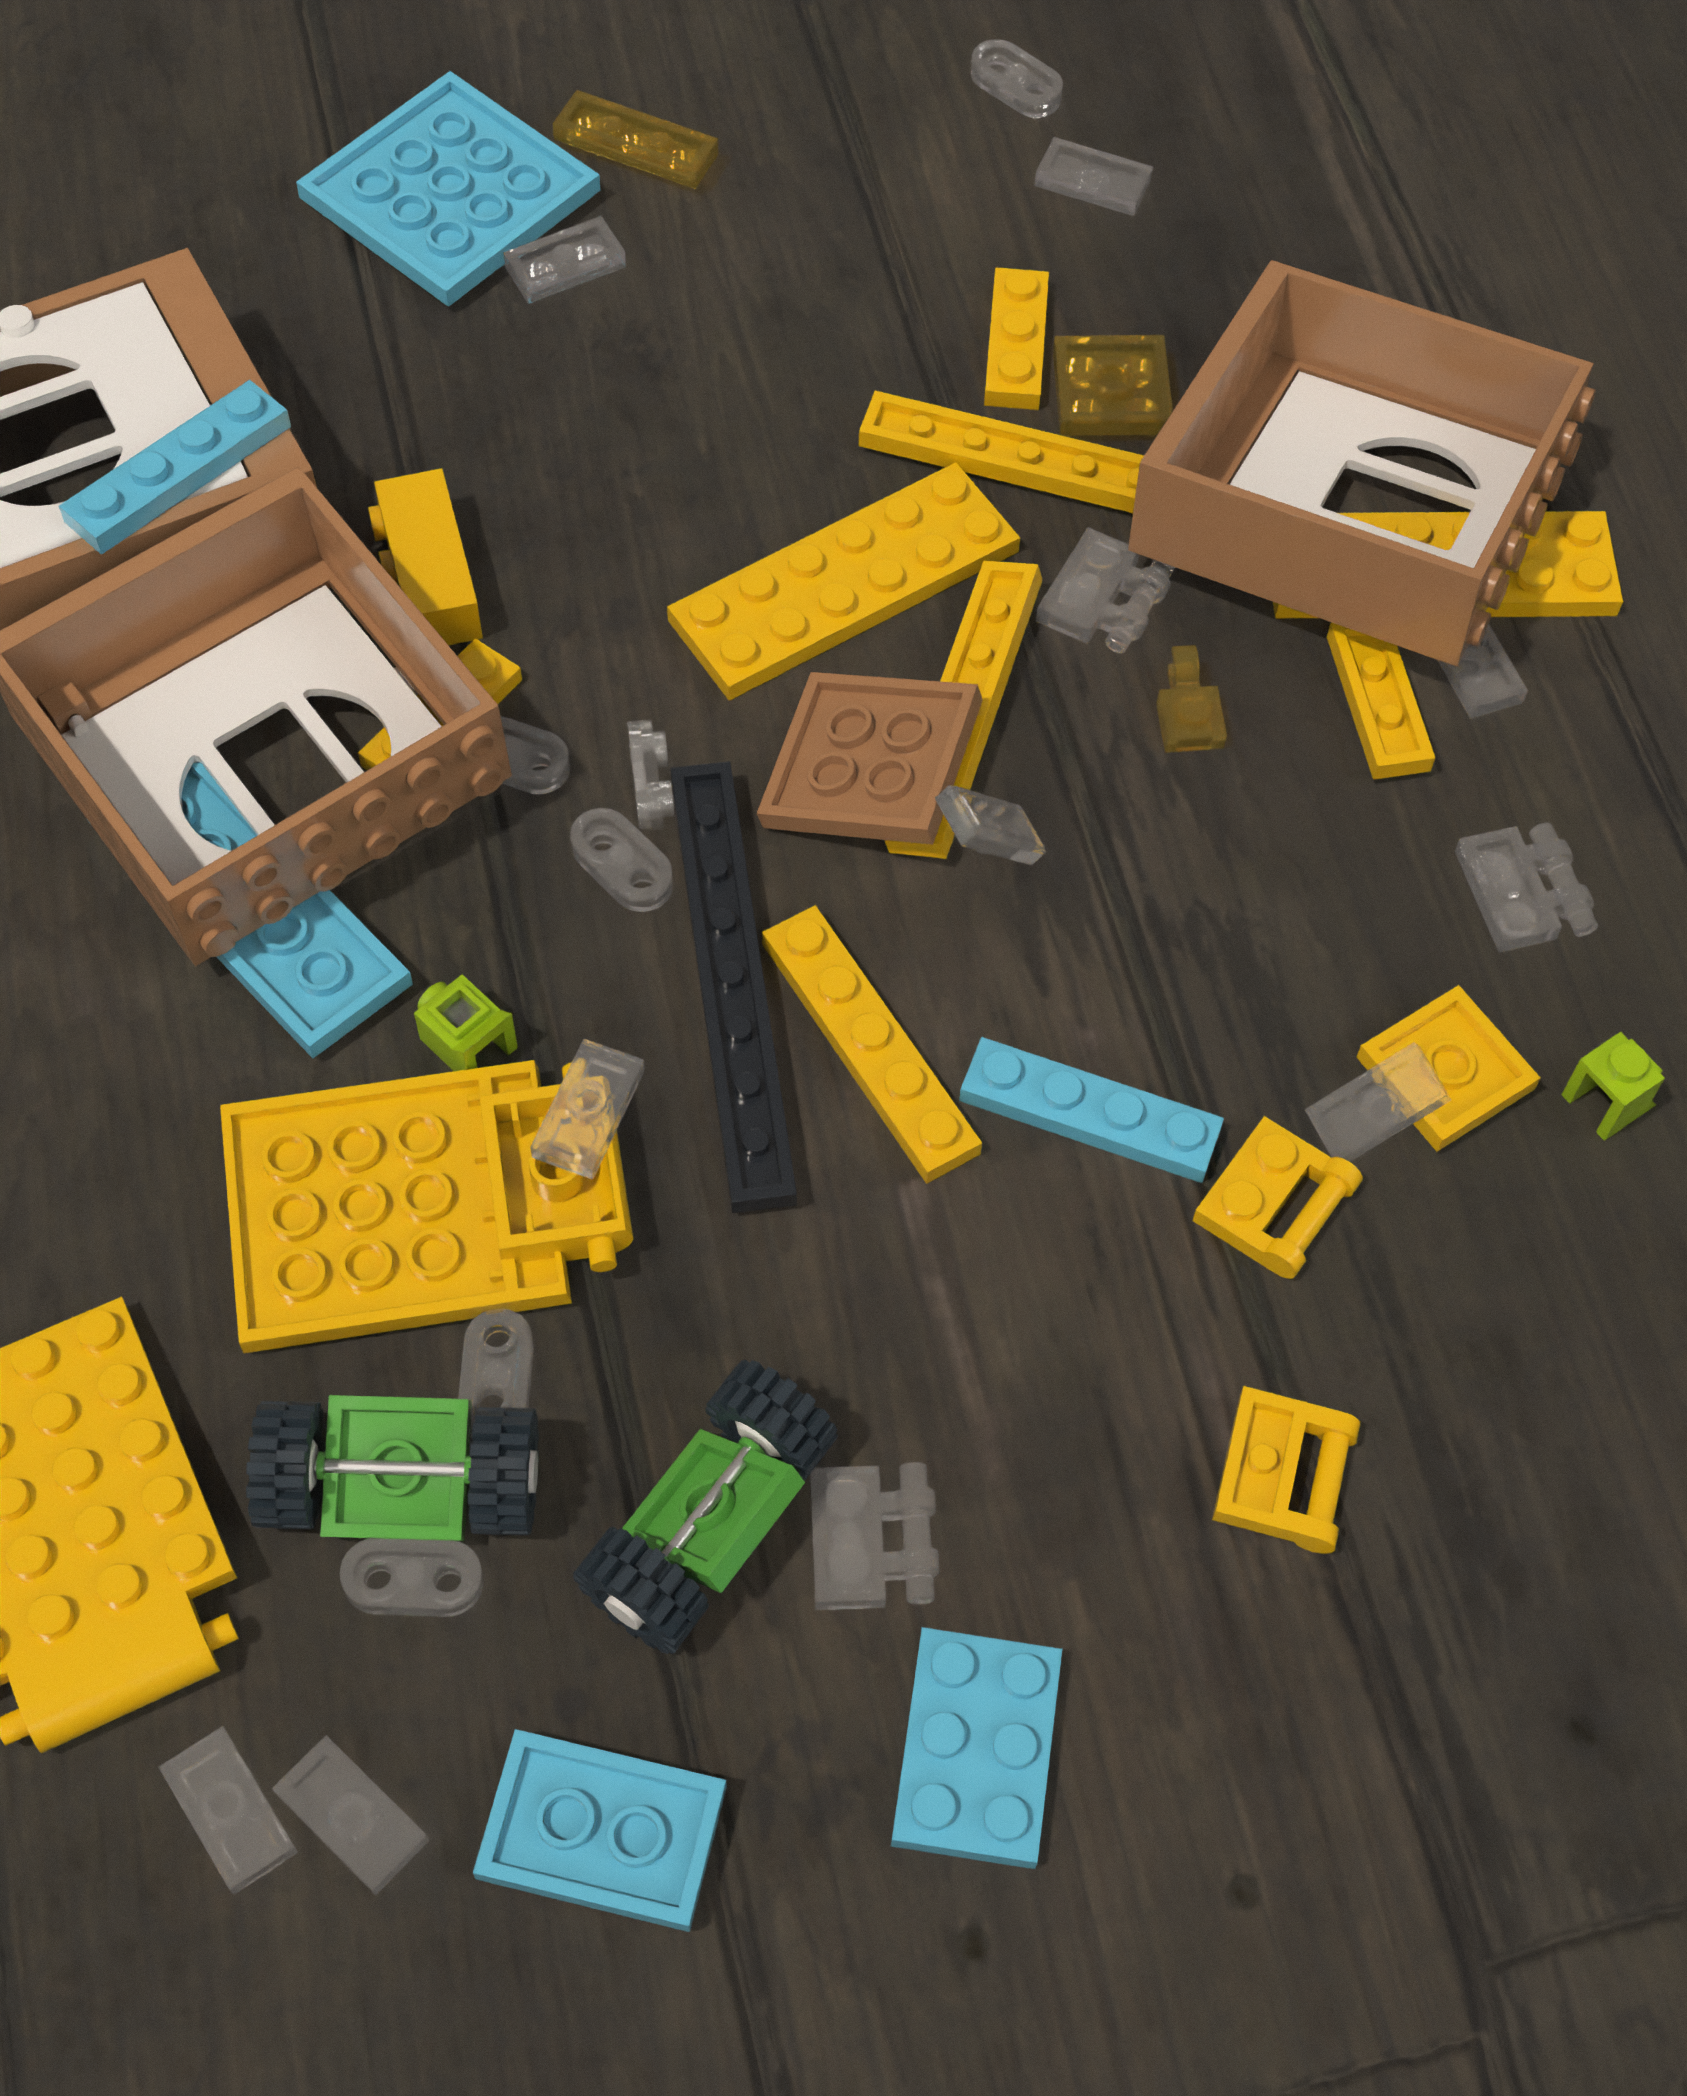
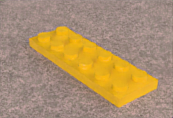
M957 462L667 606L668 622L730 701L979 573L983 561L1000 562L1018 553L1020 537Z
M1470 512L1338 514L1443 550H1450ZM1545 512L1536 536L1533 537L1528 534L1524 536V538L1529 539V543L1517 573L1509 570L1505 573L1510 576V581L1498 610L1490 607L1486 610V612L1491 613V617L1617 616L1623 604L1606 512ZM1273 602L1275 619L1318 618Z

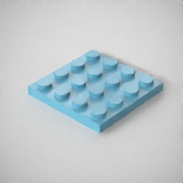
M451 71L296 182L300 199L448 307L601 191L598 173Z

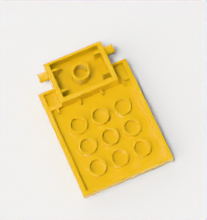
M534 1060L220 1105L238 1337L243 1354L572 1304L566 1261L589 1258L592 1271H610L617 1266L615 1253L625 1249L633 1241L609 1082L603 1078L589 1080L587 1065L583 1062H572L562 1067L564 1084L541 1087L539 1068Z
M122 1297L0 1348V1686L10 1682L19 1707L0 1716V1738L3 1744L7 1746L30 1735L39 1752L44 1753L220 1672L213 1651L239 1639L228 1613L202 1624L192 1600L199 1595L237 1579V1576L130 1312Z

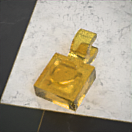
M1196 645L1172 647L1173 663L1167 666L1171 689L1159 690L1156 702L1165 753L1223 749L1227 733L1218 686L1200 687L1199 658Z

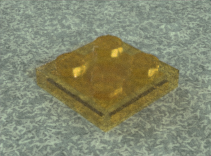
M1164 335L1054 336L1053 361L1060 435L1159 434L1173 412Z

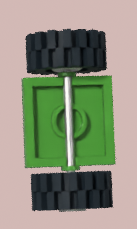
M741 1360L706 1404V1414L711 1416L709 1420L714 1427L723 1430L721 1435L724 1438L700 1429L623 1528L617 1530L615 1527H610L573 1572L574 1581L580 1584L578 1588L583 1594L592 1598L591 1602L598 1609L606 1611L609 1614L607 1617L616 1625L619 1622L626 1628V1632L637 1639L639 1636L647 1646L653 1649L657 1647L665 1654L669 1652L674 1654L709 1608L708 1599L704 1593L698 1591L700 1587L697 1583L719 1593L723 1592L805 1484V1480L838 1437L835 1424L828 1421L830 1416L824 1409L813 1405L816 1400L810 1394H802L796 1389L798 1384L789 1378L784 1381L780 1378L777 1370L769 1366L765 1370L760 1362L752 1360L749 1363L747 1360Z
M329 1395L327 1433L326 1423H323L324 1411L319 1402L261 1401V1404H258L256 1408V1417H253L251 1425L253 1437H249L248 1450L250 1451V1462H247L246 1474L249 1475L246 1497L250 1498L248 1514L251 1516V1524L255 1528L311 1529L316 1525V1519H318L320 1514L319 1502H322L320 1537L465 1541L467 1485L470 1484L468 1492V1504H470L469 1523H471L470 1529L473 1534L529 1535L532 1532V1525L534 1523V1508H536L537 1498L536 1487L538 1485L539 1450H537L539 1429H537L538 1416L536 1409L478 1407L472 1429L473 1443L470 1445L472 1400Z

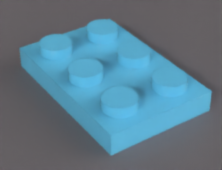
M922 1627L891 1847L1023 1868H1036L1062 1649Z
M515 1729L473 1875L476 1880L690 1932L727 1788L726 1780Z

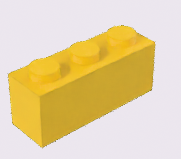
M442 468L374 481L378 505L368 507L375 542L387 541L389 550L379 551L382 567L447 645L473 641L475 638L477 640L483 639L477 599Z

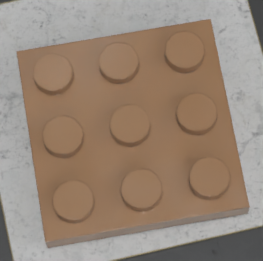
M811 672L757 811L762 827L766 829L933 845L983 701L978 684Z

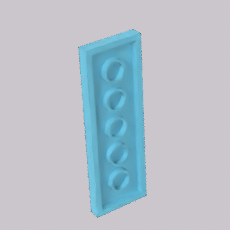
M200 762L193 763L183 785L182 809L186 820L195 832L208 842L231 851L256 837L255 832L203 764ZM330 890L318 892L293 907L290 913L282 920L272 924H265L235 942L236 945L227 953L216 956L313 1059L413 985L410 971Z

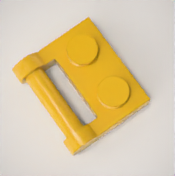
M1264 1116L1197 1207L1192 1221L1283 1278L1293 1279L1306 1262L1303 1253L1341 1199L1353 1195L1363 1181V1176L1360 1170L1351 1162L1340 1157L1331 1158ZM1304 1176L1320 1184L1282 1238H1273L1265 1233Z
M1243 1386L1239 1396L1212 1520L1292 1541L1297 1546L1310 1552L1323 1554L1334 1552L1339 1528L1333 1522L1348 1448L1357 1443L1360 1421L1353 1415L1342 1411ZM1304 1432L1317 1435L1322 1440L1306 1515L1288 1510Z

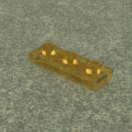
M579 90L575 91L553 123L554 140L694 189L697 188L718 156V138Z

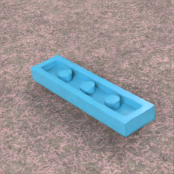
M248 380L60 504L59 509L64 523L102 555L289 429L291 423L287 409L251 380Z
M984 1037L980 1039L960 1089L959 1101L1200 1183L1203 1182L1224 1120L1223 1117Z

